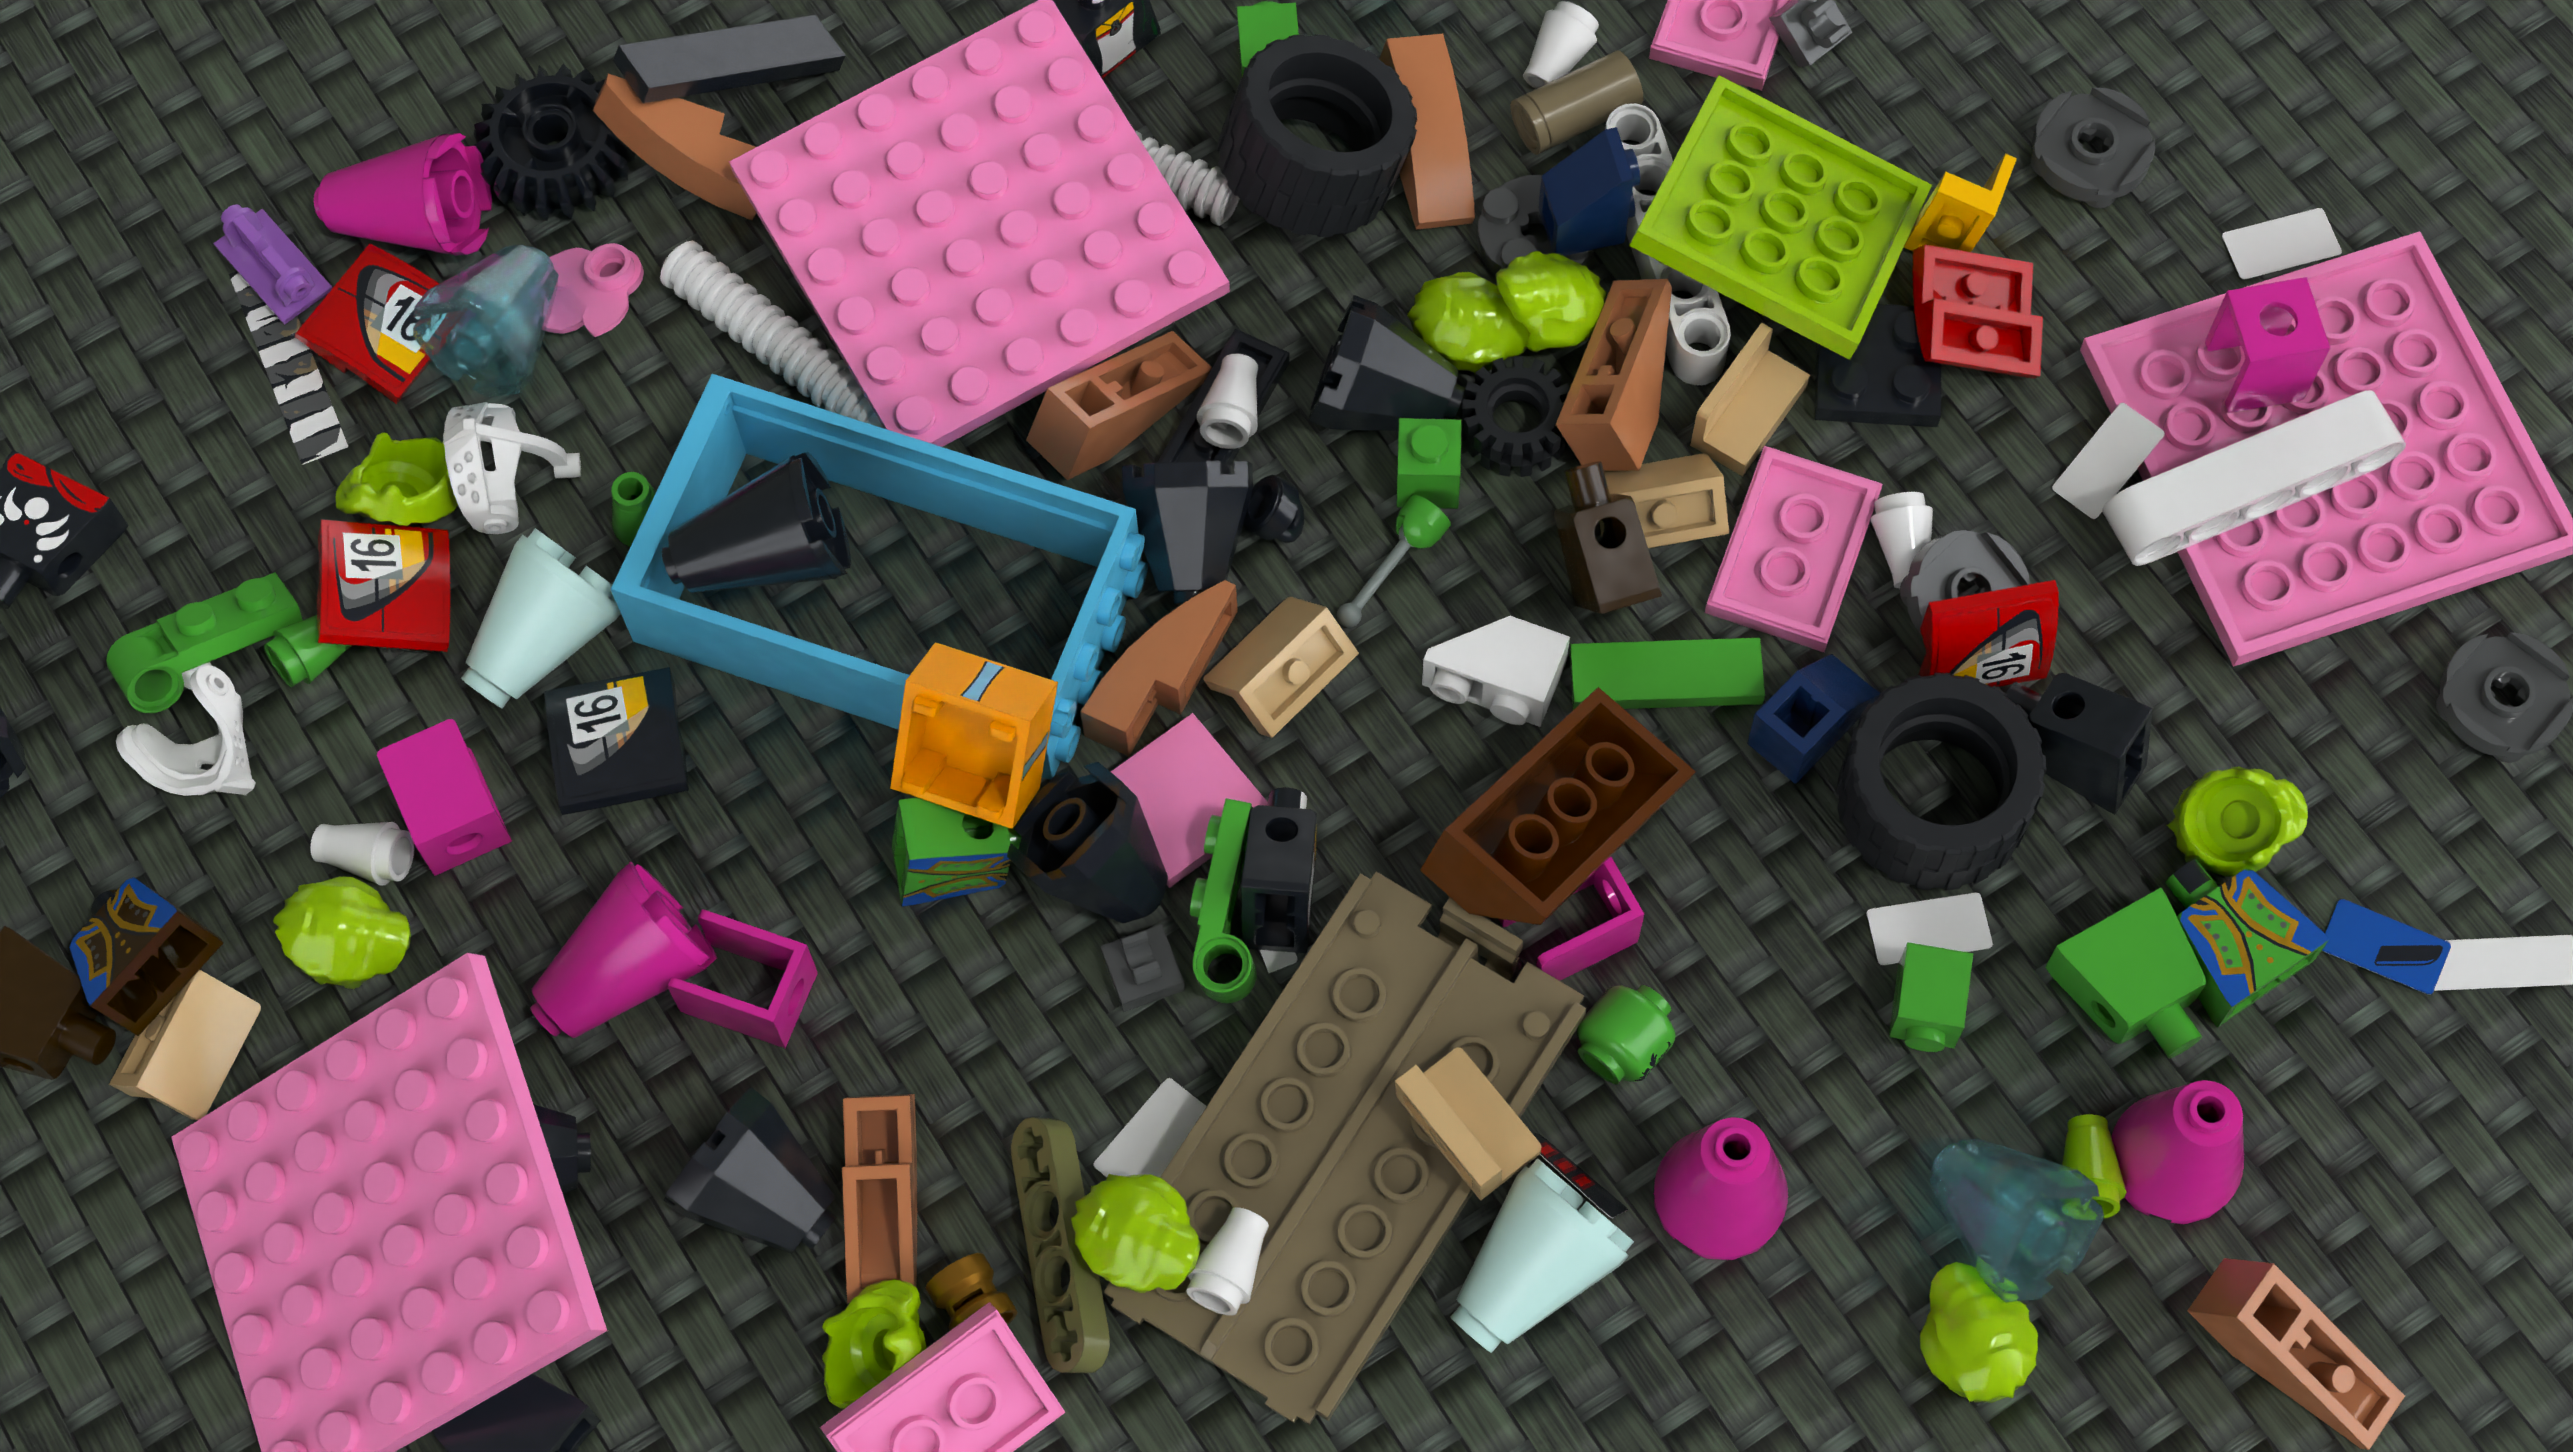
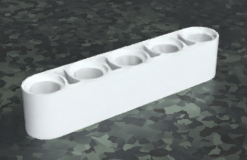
M1636 103L1617 107L1609 115L1606 122V129L1617 127L1621 142L1623 140H1634L1640 143L1638 145H1629L1622 142L1624 150H1634L1640 170V184L1633 186L1632 189L1636 213L1635 217L1628 218L1626 234L1629 243H1631L1655 195L1647 196L1638 191L1651 190L1657 193L1673 163L1656 114L1648 107ZM1631 247L1642 280L1668 279L1672 286V292L1684 291L1694 296L1682 299L1674 296L1671 292L1666 353L1675 375L1683 382L1692 385H1706L1715 381L1722 374L1725 366L1731 336L1730 325L1719 293ZM1703 343L1712 349L1709 351H1698L1690 347L1689 344Z
M2372 390L2362 391L2132 485L2106 502L2102 512L2132 564L2136 566L2145 565L2380 468L2397 457L2405 449L2406 442L2375 392Z

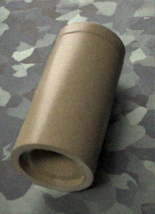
M1616 50L1512 100L1510 109L1513 122L1522 141L1533 154L1538 155L1606 122L1609 115L1617 107L1634 103L1641 105L1643 103V90L1637 72L1630 60L1621 51Z

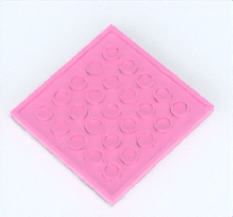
M1038 0L729 161L733 174L883 428L940 447L953 442L1047 391V388L1081 373L1230 292L1229 280L1053 0Z
M2420 231L2247 286L2251 287L2307 277L2330 345V350L2306 397L2300 401L2233 413L2227 412L2225 401L2245 361V355L2242 346L2208 351L2205 344L2206 337L2225 294L2102 332L2083 340L2080 351L2110 413L2112 414L2120 403H2125L2161 428L2165 433L2164 437L2138 467L2143 481L2367 390L2375 392L2406 442L2405 449L2397 457L2380 468L2178 551L2233 667L2573 554V518ZM2294 318L2285 335H2288L2295 330L2296 324Z
M464 954L171 1137L261 1452H396L607 1331L486 958L483 955Z

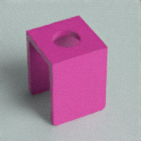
M2307 277L2228 290L2205 340L2208 351L2242 346L2245 355V361L2225 401L2228 413L2303 400L2330 350V345ZM2294 318L2296 324L2295 330L2292 333L2285 335Z
M453 719L445 720L384 747L377 752V758L414 844L434 876L512 842L472 750L466 746L459 727Z
M1612 857L1574 893L1594 884L1613 919L1542 953L1537 958L1536 967L1559 981L1637 943L1639 940L1644 912ZM1499 919L1503 927H1507L1517 922Z
M702 909L698 916V921L708 942L712 946L785 972L768 1010L671 977L667 987L678 1009L687 1015L786 1048L818 974L808 946Z

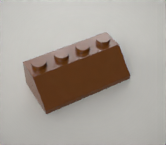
M1598 687L1444 829L1420 871L1469 914L1541 925L1692 778L1696 771Z

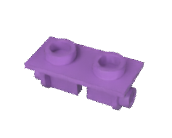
M235 204L228 207L222 213L221 221L224 223L223 232L225 235L214 242V246L284 325L332 290L333 287L263 209L255 213L250 208H242L240 205Z

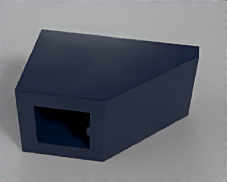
M1617 127L1602 131L1541 176L1538 208L1553 253L1567 256L1625 243L1628 218L1635 217L1636 213L1632 189L1633 186L1640 184V170L1634 150H1624Z
M1830 654L1796 671L1755 713L1747 744L1796 784L1855 724L1869 703L1873 704L1878 699L1880 693L1833 654Z

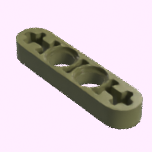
M1039 1117L1026 1118L1018 1125L1013 1134L1011 1158L1044 1351L1049 1364L1054 1370L1061 1373H1093L1103 1366L1108 1356L1110 1337L1099 1275L1091 1271L1087 1262L1082 1258L1080 1250L1075 1245V1231L1071 1217L1077 1213L1075 1202L1085 1196L1075 1138L1071 1128L1062 1120ZM1056 1196L1059 1204V1215L1057 1223L1053 1228L1050 1223V1206L1053 1198ZM1067 1260L1070 1266V1282L1067 1291L1064 1293L1061 1287V1271L1064 1262Z

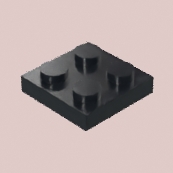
M1877 304L1864 335L1850 360L1816 343L1814 420L1938 427L1941 418V364L1924 360L1917 332L1914 306Z

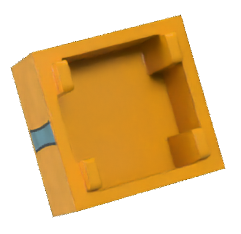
M935 642L905 682L890 789L1013 829L1040 789L1058 682Z

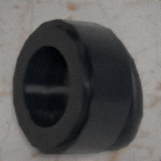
M1275 475L1264 477L1253 487L1243 522L1246 530L1269 541L1277 539L1285 543L1294 542L1302 534L1305 519L1304 509L1296 486Z

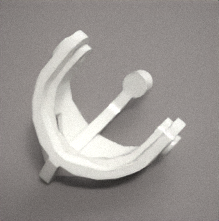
M483 402L452 407L448 412L443 433V444L451 486L463 516L479 532L503 534L513 531L518 527L519 517L515 476L521 451L536 454L549 461L554 467L555 479L581 477L580 453H566L561 446L553 441L520 432L516 424L515 412L509 406ZM481 441L492 444L495 471H486L484 468Z
M210 662L181 674L184 680V687L193 691L198 701L214 718L219 734L195 744H175L152 726L143 723L138 726H127L117 735L116 745L121 757L145 781L166 792L183 796L204 795L212 792L246 795L254 789L256 784L251 776L244 739L241 696L235 692L230 678L220 669L211 666ZM202 764L213 765L209 770L201 769Z

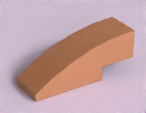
M1432 34L1386 39L1379 60L1385 65L1390 66L1400 76V81L1403 85L1407 86L1413 97L1411 101L1417 111L1416 136L1399 173L1415 228L1418 230L1472 224L1475 219L1468 144L1461 103L1444 35Z
M608 73L595 101L593 111L617 138L648 165L678 186L717 207L753 220L756 211L733 174L729 161L756 147L720 135L725 114L681 98L642 103L626 79Z
M1224 580L1201 592L1164 616L1137 639L1104 675L1080 711L1084 736L1130 757L1158 705L1181 715L1238 612L1236 585Z
M915 1094L843 1098L845 1166L842 1167L847 1303H850L854 1297L859 1295L867 1285L884 1280H901L909 1282L916 1287L917 1145Z

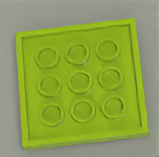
M1718 75L1629 246L1850 360L1864 335L1932 185Z

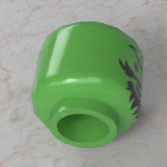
M1623 985L1608 988L1586 1013L1577 1028V1036L1581 1043L1578 1049L1580 1058L1592 1071L1612 1084H1619L1622 1079L1629 1082L1642 1081L1668 1052L1675 1041V1030L1667 1017L1671 1012L1670 1005L1660 994L1645 985H1641L1637 990Z

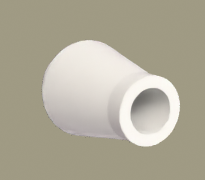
M1566 1L1559 2L1554 10L1546 11L1529 65L1523 74L1524 80L1530 86L1537 89L1568 74L1597 42L1595 32L1599 24L1595 17L1584 8Z
M1229 354L1223 358L1220 371L1197 413L1201 436L1214 446L1225 449L1240 448L1257 431L1256 377L1258 364L1251 357L1243 354Z
M1920 492L1896 493L1876 500L1874 502L1876 514L1870 518L1891 570L1894 587L1899 589L1901 582L1909 574L1913 559L1931 541L1933 508L1925 504L1924 494Z
M394 822L350 825L320 824L315 829L311 839L310 848L314 861L328 863L382 886L390 881L398 882L403 880L411 868L414 856V842L410 832L400 830L399 826Z
M1239 1207L1232 1208L1226 1222L1200 1254L1194 1270L1188 1275L1191 1280L1186 1290L1188 1296L1199 1305L1223 1315H1235L1240 1304L1248 1303L1251 1297L1263 1238L1269 1227L1268 1222L1250 1210Z

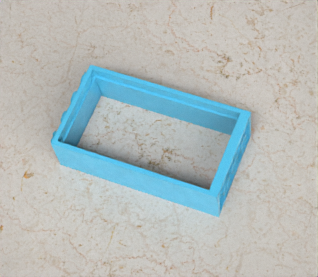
M711 374L611 587V592L633 642L899 730L905 682L910 675L680 600L679 598L685 586L682 582L674 584L671 581L663 563L662 548L669 546V532L728 495L746 454L779 464L793 455L796 456L809 452L817 460L829 481L1098 567L1051 679L1057 681L1058 686L1042 773L1043 778L1051 780L1055 776L1060 762L1069 763L1074 756L1081 733V728L1076 726L1080 711L1103 678V671L1098 669L1105 652L1114 653L1120 644L1126 623V618L1121 616L1128 596L1136 599L1146 579L1148 563L1143 562L1141 558L1145 537L1138 532L1136 509Z

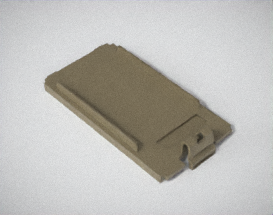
M1375 872L1371 879L1361 873L1359 874L1160 1177L1175 1188L1186 1202L1190 1225L1197 1231L1200 1241L1199 1256L1226 1222L1232 1208L1239 1207L1250 1210L1268 1222L1269 1227L1263 1238L1250 1301L1246 1304H1240L1235 1315H1223L1199 1305L1188 1296L1186 1290L1191 1281L1188 1276L1176 1289L1171 1290L1156 1288L1145 1293H1138L1123 1287H1117L1110 1282L1103 1292L1104 1295L1114 1300L1111 1304L1112 1308L1139 1325L1145 1320L1267 1398L1265 1405L1292 1423L1300 1419L1309 1426L1317 1414L1327 1421L1330 1420L1473 1194L1471 1188L1396 1097L1395 1080L1415 1065L1424 1073L1453 1049L1459 1047L1467 1053L1508 1105L1521 1118L1586 1015V1008L1580 1005L1584 1000V995L1529 962L1526 963L1515 982H1510L1517 967L1518 956L1523 948L1522 939L1483 916L1467 913L1451 897L1443 906V914L1440 918V934L1437 938L1420 928L1431 911L1432 904L1378 872ZM1478 954L1487 959L1485 966L1478 962Z

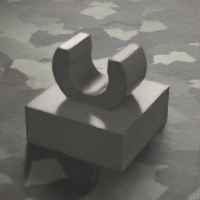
M1791 0L1769 17L1798 67L1812 65L1853 33L1834 0Z
M1162 924L1100 946L1123 1012L1185 990L1183 978Z

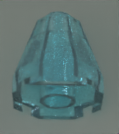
M523 244L504 247L429 289L414 307V317L420 316V319L413 326V337L444 375L457 382L464 374L478 380L472 390L486 397L520 394L534 374L555 300L559 274L555 271L551 259L535 247H526Z
M1962 1139L1958 1143H1952L1938 1154L1932 1166L1933 1174L1930 1178L1934 1197L1979 1275L1991 1291L2004 1302L2041 1299L2054 1287L2045 1278L2057 1268L2065 1275L2070 1274L2084 1259L2104 1219L2102 1206L2092 1199V1197L2099 1196L2098 1187L2080 1171L1985 1140Z

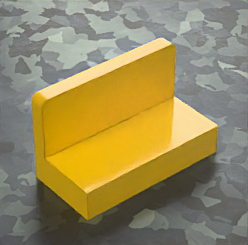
M2005 153L1984 187L1945 172L1918 215L1904 248L1913 251L1926 244L1971 252L1996 215L2017 158Z

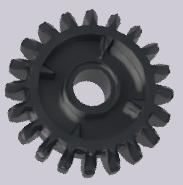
M562 64L556 75L548 76L547 71L539 65L536 73L537 78L526 81L525 78L516 73L514 81L516 87L512 90L496 86L495 98L498 104H482L481 116L483 121L474 124V137L477 142L474 146L477 147L484 160L481 164L483 170L481 173L482 177L490 185V188L494 189L497 198L504 205L514 202L516 210L520 211L523 216L537 208L539 215L546 221H548L555 209H562L563 214L572 219L574 207L584 203L587 208L595 211V197L598 194L614 198L616 188L613 181L628 180L630 170L627 163L636 160V153L617 138L593 111L595 101L606 79L595 82L594 76L587 69H584L573 78L571 70L564 64ZM562 139V141L557 144L548 145L552 141Z

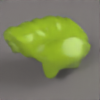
M1532 251L1525 257H1516L1509 263L1507 268L1500 269L1496 273L1497 291L1503 296L1505 304L1510 309L1515 320L1524 324L1530 332L1527 340L1529 350L1538 352L1547 348L1576 346L1593 333L1604 306L1607 292L1599 285V276L1591 272L1586 266L1560 254H1542L1539 251Z
M1458 272L1450 276L1424 282L1420 292L1415 295L1414 306L1407 315L1411 321L1414 334L1458 368V370L1471 371L1474 374L1483 366L1489 372L1492 369V361L1503 357L1504 361L1510 357L1522 354L1527 349V340L1530 332L1524 324L1515 320L1510 309L1505 304L1503 296L1497 291L1498 286L1472 272Z
M386 432L377 434L369 455L360 465L349 472L336 491V508L345 514H360L363 517H368L378 522L390 521L403 526H408L411 523L434 522L451 514L459 506L448 474L445 447L443 442L437 438H414L398 441L392 440Z
M2238 766L2226 770L2209 771L2183 790L2177 805L2172 810L2175 818L2167 826L2174 832L2177 839V848L2185 854V861L2187 863L2197 859L2201 866L2210 872L2226 877H2234L2244 869L2257 872L2266 867L2272 857L2279 852L2282 845L2300 837L2307 825L2308 811L2302 792L2293 783L2286 779L2276 780L2272 774L2262 769H2246Z
M339 876L323 882L299 885L298 891L285 900V908L273 920L278 926L275 933L281 942L284 955L299 967L302 972L311 976L320 985L327 983L344 986L348 989L358 988L370 978L394 971L410 947L411 931L407 917L400 912L390 911L389 906L383 901L378 891L354 877Z
M1109 1174L1106 1181H1101L1099 1184L1091 1186L1090 1193L1075 1202L1077 1213L1071 1217L1075 1231V1245L1080 1250L1082 1258L1087 1262L1091 1271L1104 1277L1111 1284L1138 1293H1145L1156 1288L1171 1290L1176 1289L1194 1270L1200 1251L1197 1231L1190 1225V1217L1187 1214L1188 1209L1184 1198L1162 1178L1151 1174L1129 1175L1125 1177Z
M1959 1262L1944 1266L1931 1281L1929 1294L1930 1312L1926 1317V1323L1920 1334V1349L1929 1369L1950 1390L1961 1397L1967 1398L1969 1402L1993 1403L2006 1397L2013 1398L2015 1390L2025 1384L2027 1377L2036 1366L2038 1332L2029 1319L2028 1308L2024 1303L2016 1299L2008 1287L1992 1282L1989 1276L1975 1267Z
M893 1279L867 1285L859 1295L851 1300L844 1311L824 1321L822 1329L828 1334L829 1341L827 1349L822 1355V1360L825 1364L824 1385L829 1402L844 1410L927 1348L924 1333L919 1327L918 1309L921 1304L920 1294L913 1284Z

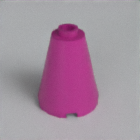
M460 133L442 134L326 174L314 194L315 212L318 218L333 233L450 255H468L479 250L486 240L489 228L479 229L481 211L492 210L491 188L481 175L483 171L481 164L484 160L476 146H465L461 142L466 136Z
M630 862L617 873L531 990L537 1002L530 1009L539 1023L553 1036L557 1037L561 1032H565L570 1037L576 1038L666 991L671 977L685 981L704 971L717 959L716 953L697 924L692 928L690 927L686 919L679 912L683 907L664 886L639 864L634 866Z
M2202 1080L2149 1095L2131 1105L2121 1115L2114 1127L2111 1138L2126 1188L2124 1198L2134 1209L2147 1216L2151 1213L2160 1218L2172 1220L2170 1223L2188 1224L2210 1218L2225 1206L2236 1193L2244 1169L2243 1112L2235 1094L2224 1085L2214 1081Z
M1731 1117L1719 1120L1677 1141L1661 1160L1654 1180V1206L1664 1230L1674 1240L1676 1238L1683 1245L1692 1249L1694 1254L1705 1259L1734 1260L1757 1252L1778 1230L1785 1216L1788 1204L1786 1177L1767 1137L1756 1124L1743 1118Z

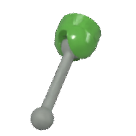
M1415 494L1411 495L1403 505L1396 518V533L1400 541L1353 601L1339 607L1337 620L1343 627L1352 628L1359 624L1362 617V608L1410 547L1419 549L1432 547L1451 526L1450 520L1436 505Z

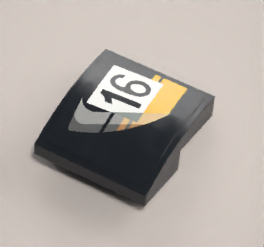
M670 667L545 691L551 758L558 803L562 815L689 791L685 746L679 729L675 683Z

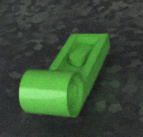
M276 572L262 578L247 580L237 588L202 602L187 604L177 612L157 619V622L122 636L109 649L106 663L110 673L134 709L143 713H157L171 707L181 696L184 688V680L181 673L274 636L275 630L303 619L298 603Z
M1227 798L1225 799L1222 816L1211 815L1209 820L1204 853L1213 854L1208 879L1198 877L1195 882L1190 905V916L1199 917L1197 923L1199 934L1193 956V971L1202 990L1208 997L1217 1002L1234 1003L1245 998L1251 992L1257 977L1256 966L1248 947L1239 938L1230 935L1243 877L1250 815L1253 807L1251 803ZM1222 954H1232L1242 960V970L1239 976L1226 984L1211 981L1207 973L1212 960Z

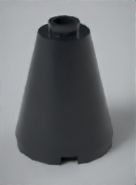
M809 452L796 456L793 455L670 531L668 536L669 546L662 548V558L671 581L674 584L682 582L689 592H703L830 580L847 574L845 569L851 567V555L844 521L839 507L831 509L822 490L831 488L817 460Z

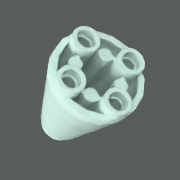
M536 528L528 538L522 534L514 545L467 657L466 663L470 667L461 677L466 684L500 708L505 706L511 696L518 699L614 622L621 614L611 592L613 584L588 566H585L579 575L569 567L576 557Z
M1538 1158L1530 1168L1525 1166L1516 1176L1456 1300L1461 1305L1450 1316L1458 1326L1490 1353L1495 1350L1501 1341L1506 1344L1511 1343L1621 1266L1629 1256L1626 1251L1634 1243L1631 1238L1588 1201L1577 1210L1585 1199Z

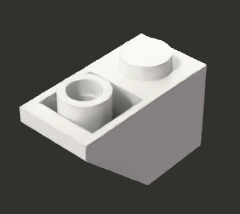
M1508 616L1429 648L1423 659L1422 685L1429 687L1433 694L1445 701L1456 704L1468 701L1488 708L1495 717L1504 722L1514 725H1523L1527 722L1541 727L1567 662L1570 637L1513 616Z

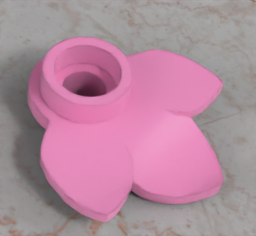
M609 243L601 245L592 251L577 247L568 249L543 260L533 268V271L544 284L555 292L537 318L536 324L541 330L559 334L576 331L585 325L593 337L612 330L625 317L629 309V295L642 282L644 270L638 256L620 244Z

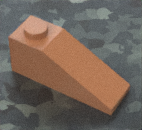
M1668 279L1617 280L1612 283L1556 422V426L1581 465L1601 461L1604 471L1640 470L1659 418L1672 286Z
M1174 331L1168 332L1047 388L1026 441L1065 479L1069 480L1114 457L1200 387L1206 380L1212 367Z
M2224 1258L2187 1310L2233 1357L2360 1449L2370 1450L2405 1397L2274 1263Z

